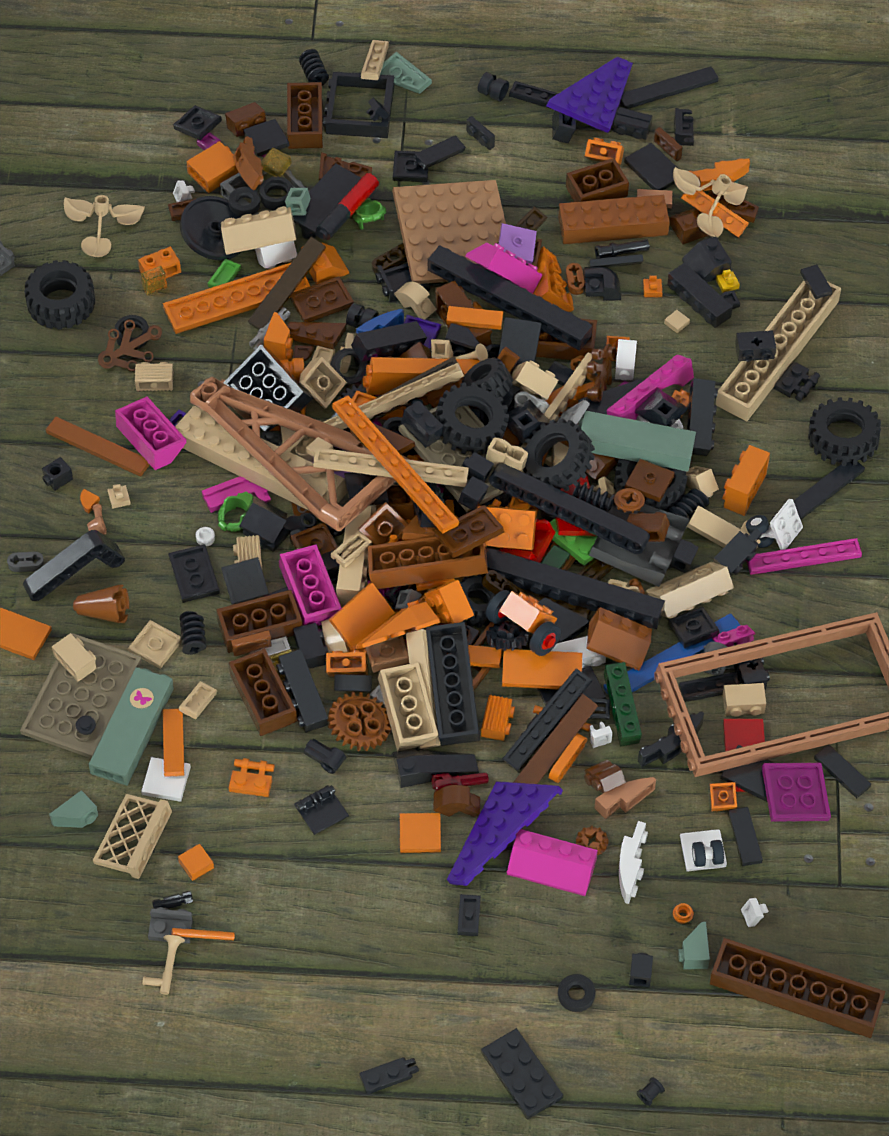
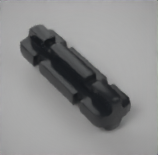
M190 891L182 892V895L178 893L163 897V900H160V898L153 900L152 905L153 909L160 907L170 909L181 906L182 903H192L193 897Z

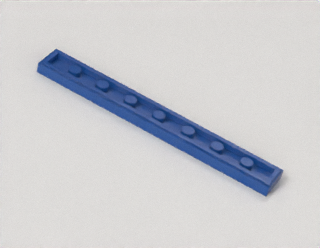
M731 613L714 622L720 633L741 626ZM710 638L687 648H684L679 642L643 662L639 671L634 668L627 671L632 692L655 680L654 672H656L659 663L701 654L704 652V646L707 643L715 641ZM604 684L603 689L608 694L606 684Z

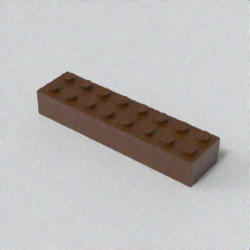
M727 938L723 939L709 983L710 985L868 1038L872 1037L886 992Z

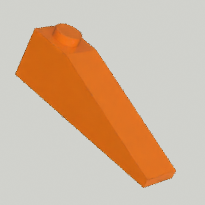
M543 246L540 250L537 272L541 273L542 277L533 294L542 297L551 304L557 305L566 312H572L574 310L571 294L565 290L567 284L560 276L562 271L557 258Z
M416 600L407 603V608L401 609L356 645V649L365 648L386 641L389 638L404 635L406 632H412L440 623L439 618L426 602L419 603Z

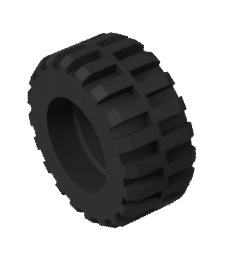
M56 260L49 264L48 262L44 263L42 267H37L25 282L26 304L31 317L38 324L46 325L50 329L55 327L57 330H62L64 327L69 329L75 324H81L82 320H86L90 316L89 313L93 312L95 305L94 286L90 274L82 266L79 267L78 264L74 262L69 263L66 260H62V262ZM57 290L74 292L70 297L62 300H52L46 297Z

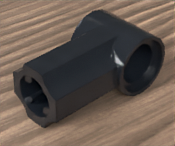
M314 738L309 740L304 749L305 755L320 763L321 767L330 774H334L346 760V755L336 747L329 748Z

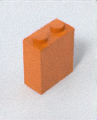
M220 141L186 161L188 174L208 193L220 187V183L239 173L234 162V154L228 146H224Z

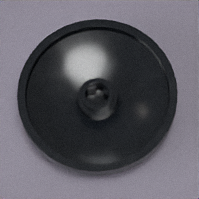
M217 196L200 197L190 202L184 209L180 219L181 235L194 252L212 260L231 259L241 252L226 255L221 222L227 218L237 219L242 216H238L231 211L229 200Z

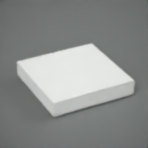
M151 757L142 788V795L181 802L191 768L190 764L184 763V776L164 777V759Z

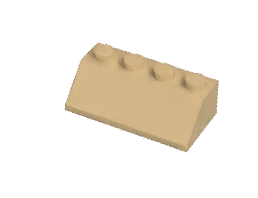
M280 207L270 212L265 210L256 215L246 214L237 219L227 218L221 222L226 255L296 240V228L291 207Z
M709 562L661 583L659 587H652L646 590L645 593L646 595L665 600L662 616L674 618L683 610H692L699 603H707L715 596L727 594L728 590L733 589L734 586L726 566Z
M419 662L380 670L378 681L397 752L417 748L437 738L439 735Z

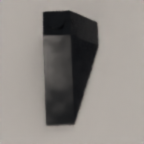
M414 748L392 752L401 788L432 782V775L449 773L451 776H463L479 773L475 754Z

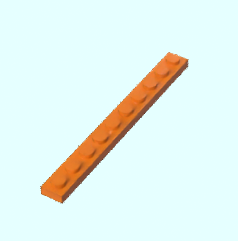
M349 396L332 403V409L442 534L459 525V520Z

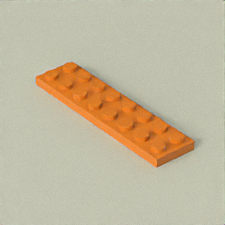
M291 263L163 303V308L175 334L258 308ZM306 276L294 292L310 287Z

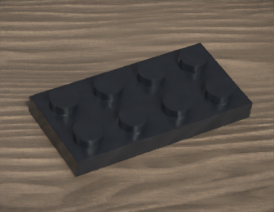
M517 1028L481 1049L482 1055L527 1120L563 1099V1093Z

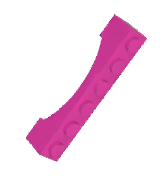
M681 355L674 356L608 408L607 415L636 420L638 414L635 413V410L658 388L662 390L673 384L683 387L694 378L692 360Z

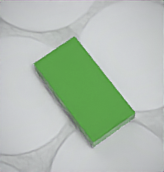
M225 259L209 280L208 287L212 288L233 281L240 271L241 265Z

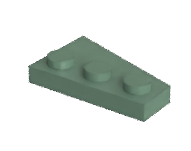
M395 52L384 62L380 75H394V85L419 94L432 84L428 76L398 52Z

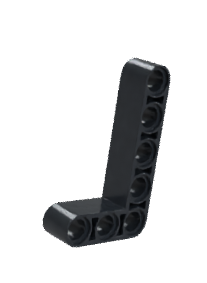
M91 530L26 578L23 586L31 601H39L95 558L111 568L121 566L125 562V558L114 541L97 530Z

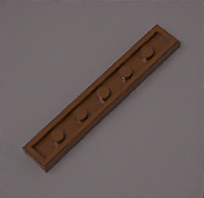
M582 694L513 783L538 784L598 705Z

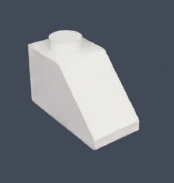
M618 339L615 379L633 380L637 341Z

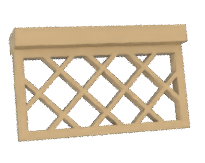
M126 794L93 859V863L130 873L133 878L139 879L172 813L168 801L160 799L157 802ZM129 801L138 804V807L127 811L126 809ZM149 807L155 808L153 813L145 816L144 809ZM141 811L143 817L132 822L130 816ZM128 817L130 823L119 828V821ZM146 822V828L137 833L135 826ZM133 828L135 834L124 839L122 832ZM120 834L122 840L111 845L109 842L111 837ZM138 839L137 846L128 849L126 843ZM124 845L127 851L115 856L113 849ZM109 851L112 852V858L107 860L101 859L103 854ZM126 856L130 857L127 866L119 864L118 860Z

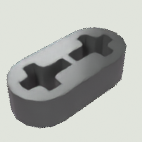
M39 552L12 553L7 558L8 567L12 572L37 571L45 564L43 555Z

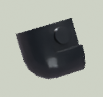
M584 267L583 276L586 297L603 296V301L621 300L620 281L613 270L606 267Z

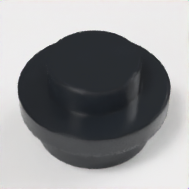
M82 716L76 721V729L83 735L91 734L96 728V722L91 716Z

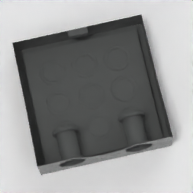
M632 498L626 503L630 504V502H632ZM614 502L609 511L610 514L625 521L628 520L629 514H632L630 511L624 513L623 510H618ZM644 504L640 511L635 510L633 514L638 512L645 514L666 513L670 525L664 542L650 541L641 554H634L597 536L589 556L659 587L690 519Z

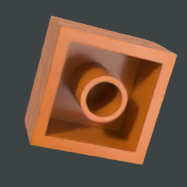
M459 580L443 584L424 593L426 597L425 602L439 618L440 623H437V626L460 623L474 616Z

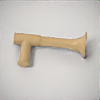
M478 344L475 351L455 356V358L478 359L482 361L488 358V353L483 344Z
M176 935L164 936V939L168 942V954L162 979L143 977L142 984L144 986H160V993L164 995L169 994L176 950L180 943L185 942L184 938Z

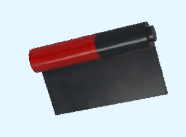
M335 163L309 191L311 200L306 209L307 213L306 215H293L294 223L314 233L320 239L329 240L379 186L378 179L370 173H366L361 178Z

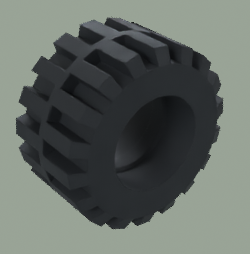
M488 358L480 361L467 371L462 380V383L465 382L466 386H471L472 382L476 383V387L482 388V385L487 386V391H496L495 397L497 398L504 397L513 385L512 375L499 358Z
M482 574L472 575L469 578L464 577L460 584L474 616L462 622H465V624L469 623L471 627L474 625L482 627V624L487 626L491 621L486 617V610L495 594L483 586ZM478 597L486 604H476L469 598Z

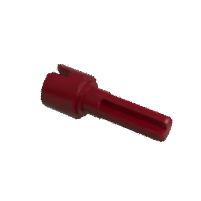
M449 773L432 775V788L436 791L450 785L472 786L489 783L488 773L451 776Z

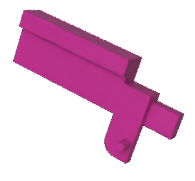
M241 476L202 490V497L210 513L219 510L227 497L237 496L238 493L243 492L251 493L265 502L271 501L268 490L249 482Z

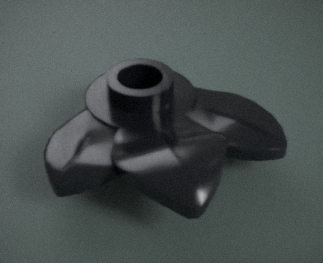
M303 513L300 516L292 515L287 518L283 528L291 531V536L316 526L317 521L311 513ZM304 520H307L309 522V525H306L304 523Z

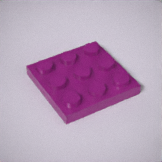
M764 763L762 765L771 822L830 820L831 814L821 763Z

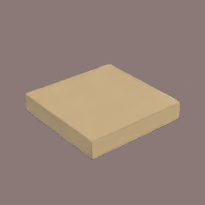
M150 620L128 647V652L141 656L143 660L161 669L181 644V636Z

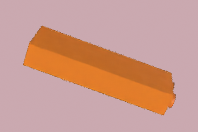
M371 357L370 364L366 366V376H363V387H366V392L369 395H383L448 359ZM456 359L464 376L469 369L480 362L478 359Z

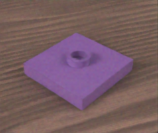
M502 223L498 244L504 247V252L508 250L516 254L514 258L518 256L526 260V264H532L537 231Z

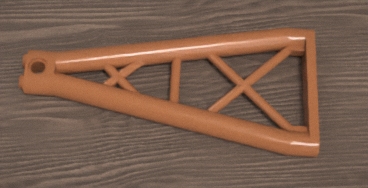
M214 377L206 379L203 384L194 389L190 394V402L207 412L319 520L337 531L345 528L396 482L392 477L377 476L342 507L337 504L334 471L340 470L313 466L291 467L280 455L303 435L313 439L319 437L334 447L347 452L373 455L350 432L231 388ZM227 406L250 414L251 419L241 420ZM279 425L295 431V433L274 451L260 438L259 426ZM401 454L404 459L410 460ZM326 472L329 502L299 474Z

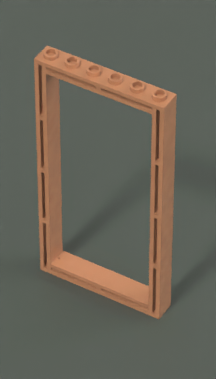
M878 613L659 663L656 672H654L656 682L660 684L662 699L666 700L668 715L670 718H673L674 731L680 737L682 752L686 753L688 758L687 765L689 770L693 771L694 777L889 730V712L705 756L675 679L866 633L889 688V640Z

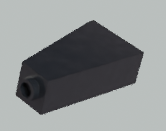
M639 379L603 391L600 402H592L588 397L578 400V403L586 400L590 404L586 411L607 415L608 408L642 383L643 380Z

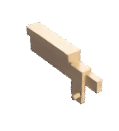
M700 506L696 508L687 524L688 528L723 548L739 531L750 535L746 528L747 521L739 529Z

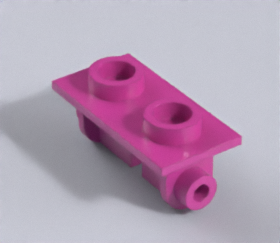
M741 625L736 629L721 632L712 639L715 642L731 647L734 646L735 642L736 645L754 641L753 635H755V632L748 625Z

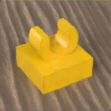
M730 269L716 276V282L722 293L739 289L740 284L734 272Z

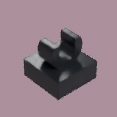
M374 97L369 101L371 108L366 113L370 115L374 122L380 116L384 120L390 116L385 107Z

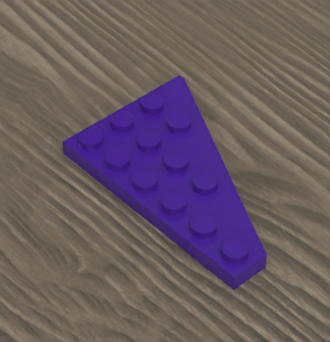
M617 56L549 99L547 107L608 133L633 63Z
M496 781L447 881L453 885L467 886L484 869L482 866L491 857L495 859L517 837L515 834L524 825L528 827L549 806L548 802L556 794H562L563 790L561 787Z

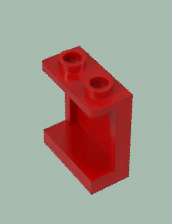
M536 519L534 549L500 547L499 551L540 563L556 532L549 521Z

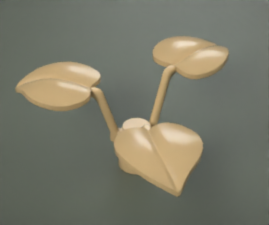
M676 167L673 170L676 186L686 194L694 195L696 190L701 191L712 185V191L717 197L709 211V215L701 213L697 217V224L706 234L719 237L723 232V223L719 217L712 216V213L721 195H724V199L728 203L740 205L744 201L748 186L734 183L727 175L721 174L716 181L712 179L711 182L699 187L700 180L695 174Z
M105 195L96 196L93 204L85 200H75L66 197L64 199V211L71 220L84 221L86 217H91L94 211L99 216L97 238L87 237L81 243L83 252L93 257H103L111 250L110 240L100 238L103 216L110 211L113 218L117 217L118 223L133 225L140 220L145 210V206L118 205L112 209V205L109 204V198Z

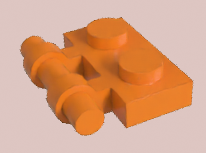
M243 758V760L235 759L234 767H240L241 772L232 771L229 792L269 797L272 776L265 774L266 771L274 772L275 764H269L267 761L262 760L254 762L247 758ZM248 769L259 770V773H248Z

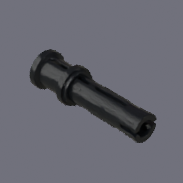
M644 239L622 244L610 243L606 246L595 245L596 259L646 251L650 248L649 241Z

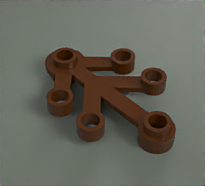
M126 320L121 346L114 352L115 341L119 338V331L117 329L109 330L107 348L98 356L99 365L105 369H110L115 365L134 372L135 368L130 369L129 364L135 363L136 365V361L130 360L127 362L118 358L122 355L142 359L148 363L152 362L154 359L152 352H142L134 350V348L150 339L159 340L162 336V329L157 325H152L148 328L147 333L129 342L131 333L135 329V323L133 320ZM129 322L133 324V327L130 329L126 327V324ZM157 329L158 334L152 335L151 331ZM113 331L117 333L115 338L110 336ZM150 354L152 358L150 360H146L145 355ZM109 356L111 358L110 362H104V357Z
M607 344L603 350H592L593 360H601L603 358L601 364H596V362H588L587 364L588 373L599 371L594 387L587 391V397L592 402H600L602 400V392L607 390V385L612 384L611 362L616 360L617 350L615 346Z

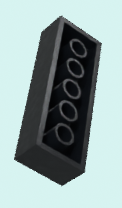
M465 622L426 627L441 746L480 741Z

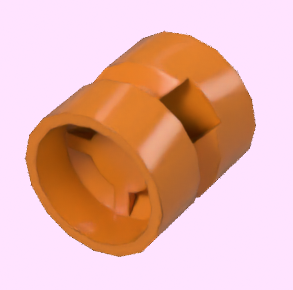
M303 357L293 358L292 361L280 359L279 361L299 382L301 373L304 370Z

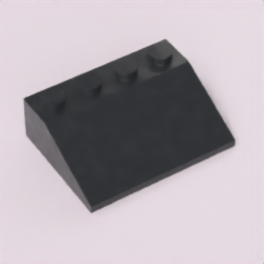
M262 344L223 382L231 388L297 413L313 399L279 359ZM265 425L260 427L263 429L264 432H268L278 425Z

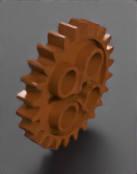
M352 692L350 697L346 693L343 699L338 697L337 702H333L328 713L327 721L330 722L328 728L333 729L331 735H338L336 741L342 739V746L348 743L350 744V749L357 746L358 751H360L361 747L368 751L369 746L373 749L376 748L377 744L381 746L383 740H387L391 731L386 708H382L384 702L377 703V697L370 699L369 693L366 697H363L362 692L358 696Z

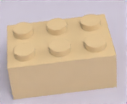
M526 361L517 365L511 374L513 378L512 383L520 388V392H527L542 400H548L558 382L552 372L547 370L544 372L533 361Z

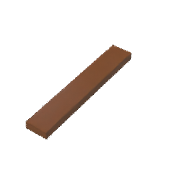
M55 417L46 428L47 434L140 477L150 465L143 456L58 417Z

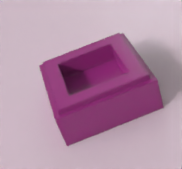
M209 132L203 139L197 140V145L206 150L217 142H221V140Z

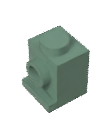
M308 188L290 189L285 203L287 208L291 207L293 215H306V209L311 200Z

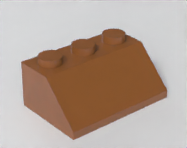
M600 607L589 622L586 649L619 663L625 662L626 666L639 671L651 643L652 629Z

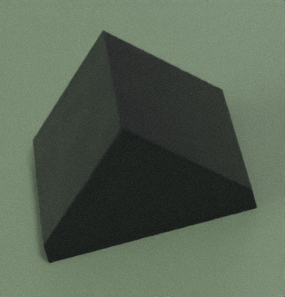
M253 496L239 527L255 536L258 535L259 538L273 545L287 520V513Z

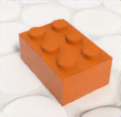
M751 445L748 446L746 451H742L739 465L735 464L732 470L733 476L731 479H727L724 489H726L722 498L725 500L724 508L745 516L767 475L769 452Z
M486 506L504 529V533L485 542L486 546L534 549L537 510Z

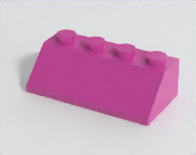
M485 243L466 254L465 257L496 273L503 279L509 280L521 288H525L532 294L542 277V274L537 272L538 268L530 263L526 265L527 261L518 256L514 258L516 254L508 250L504 252V247L497 243L494 246Z
M148 397L115 410L116 427L154 470L172 463L187 443L184 436Z
M317 545L280 554L279 567L288 590H292L302 619V626L316 623L317 626L322 625L321 622L330 619L341 609Z
M520 829L512 848L507 875L586 896L596 865L598 850Z

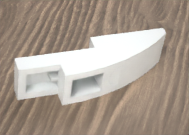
M640 821L637 823L632 838L624 836L620 853L619 883L624 902L629 904L631 897L635 898L638 890L636 885L637 879L641 880L644 868H641L642 860L640 857L642 849L640 845L641 843L645 844L648 832L645 831L646 823Z

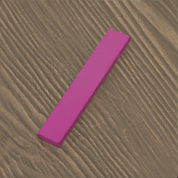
M854 538L759 553L750 562L747 560L746 562L750 575L860 558L862 552L858 539Z

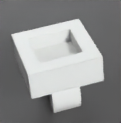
M177 181L173 195L176 202L191 200V193L195 191L193 186H186L184 181Z
M600 722V729L595 730L593 725L590 726V743L593 748L612 741V730L610 726L605 727L603 722Z
M757 898L749 899L741 909L748 927L756 926L764 918L763 913L769 912L766 904L759 905Z

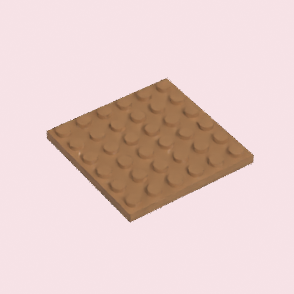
M496 180L393 187L392 190L412 282L418 284L448 282L428 271L427 259L439 245L465 257L468 252L485 243L494 246L495 243L499 242L502 223L506 224Z

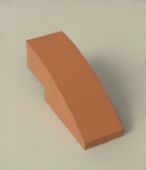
M654 777L637 779L607 791L595 799V809L605 819L619 808L626 813L655 790L656 779Z

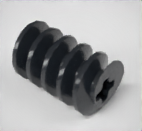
M316 49L304 51L299 57V63L308 83L322 82L323 86L329 80V75Z
M579 481L572 496L609 512L614 502L615 494L608 498V491L601 495V488H598L595 492L594 485L588 489V482L581 486Z
M691 489L668 512L691 519L698 506L704 509L709 506V499L702 491Z
M193 611L183 612L179 618L182 652L187 655H193L205 650L207 647L205 643L204 617L197 615Z

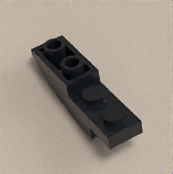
M703 711L689 715L696 734H698L703 724ZM674 723L668 728L667 737H661L656 743L646 745L640 749L638 762L641 767L657 759L662 764H665L682 752L681 740L674 731Z

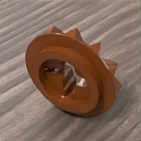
M626 488L615 494L614 505L617 506L618 510H623L624 513L630 511L633 514L635 510L640 511L641 507H644V495L636 489ZM632 498V502H630V504H627L626 502H628Z
M592 825L588 828L584 827L577 834L576 844L598 850V856L608 847L607 834L600 827L595 828ZM596 836V842H592V844L590 843V845L588 846V838L591 839L592 837Z

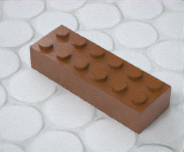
M664 195L559 204L558 218L563 244L668 235L670 221Z
M436 536L368 546L370 581L377 589L486 574L488 573L486 543L455 558L449 554Z

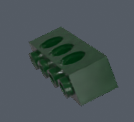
M623 662L606 665L603 675L619 745L621 747L639 744L642 733L626 664Z

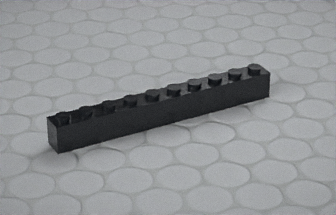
M439 245L427 259L428 271L448 282L455 280L458 286H461L465 291L520 320L542 323L541 331L579 351L592 337L593 325L562 310L557 305L545 301L542 297L536 296L525 288H521L511 281L503 279L496 273L484 269L481 265L467 260L464 256H460L448 248Z
M486 547L488 571H496L520 589L531 591L534 594H541L554 600H561L574 606L584 607L590 611H597L601 607L648 628L657 630L664 613L665 600Z

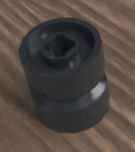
M489 72L483 74L478 84L479 93L486 96L489 94L492 99L499 102L505 98L509 89V81L497 78L496 75Z
M353 303L348 311L346 324L358 328L379 316V312L371 308L365 309L363 305Z

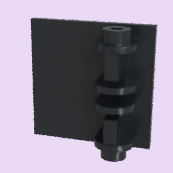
M327 785L294 803V806L314 835L349 817V814L334 794L335 789L332 785Z

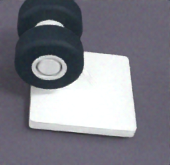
M792 499L787 500L771 520L770 525L767 517L764 515L753 516L746 522L749 534L756 528L762 532V536L758 539L760 540L759 548L770 546L775 538L780 550H785L803 528Z
M720 830L680 834L686 871L726 867L727 862Z

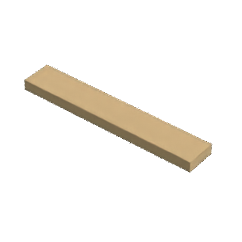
M421 629L406 633L409 664L419 662L438 731L426 630ZM439 736L421 745L420 749L425 750L440 746Z

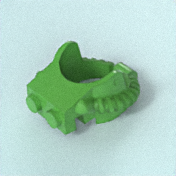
M367 198L352 214V218L355 222H358V227L363 229V223L375 222L379 219L384 220L386 208L380 202L371 201L370 198Z
M243 492L238 493L237 496H229L224 500L218 512V526L223 531L236 532L243 530L239 525L245 513L240 517V522L227 524L225 523L224 516L228 511L236 509V507L247 511L253 495Z

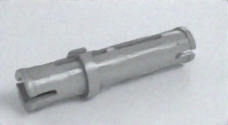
M284 307L278 312L283 321L291 315L289 311L284 314L286 311ZM270 322L264 328H260L258 334L249 342L251 348L256 344L253 350L264 344V337Z

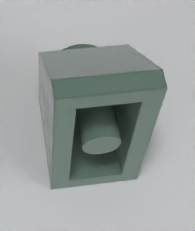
M81 790L49 815L53 826L83 828L96 820L98 811L97 806Z
M701 922L683 941L682 949H678L679 962H683V970L708 969L710 956L706 922Z

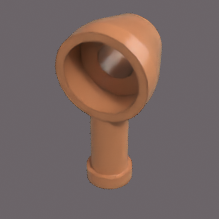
M95 504L92 507L95 518L87 524L88 530H97L105 535L107 530L102 517V506Z

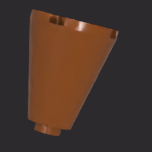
M123 584L79 595L73 602L74 611L78 615L115 623H125L128 619L125 611L129 609L128 591L126 588H122Z

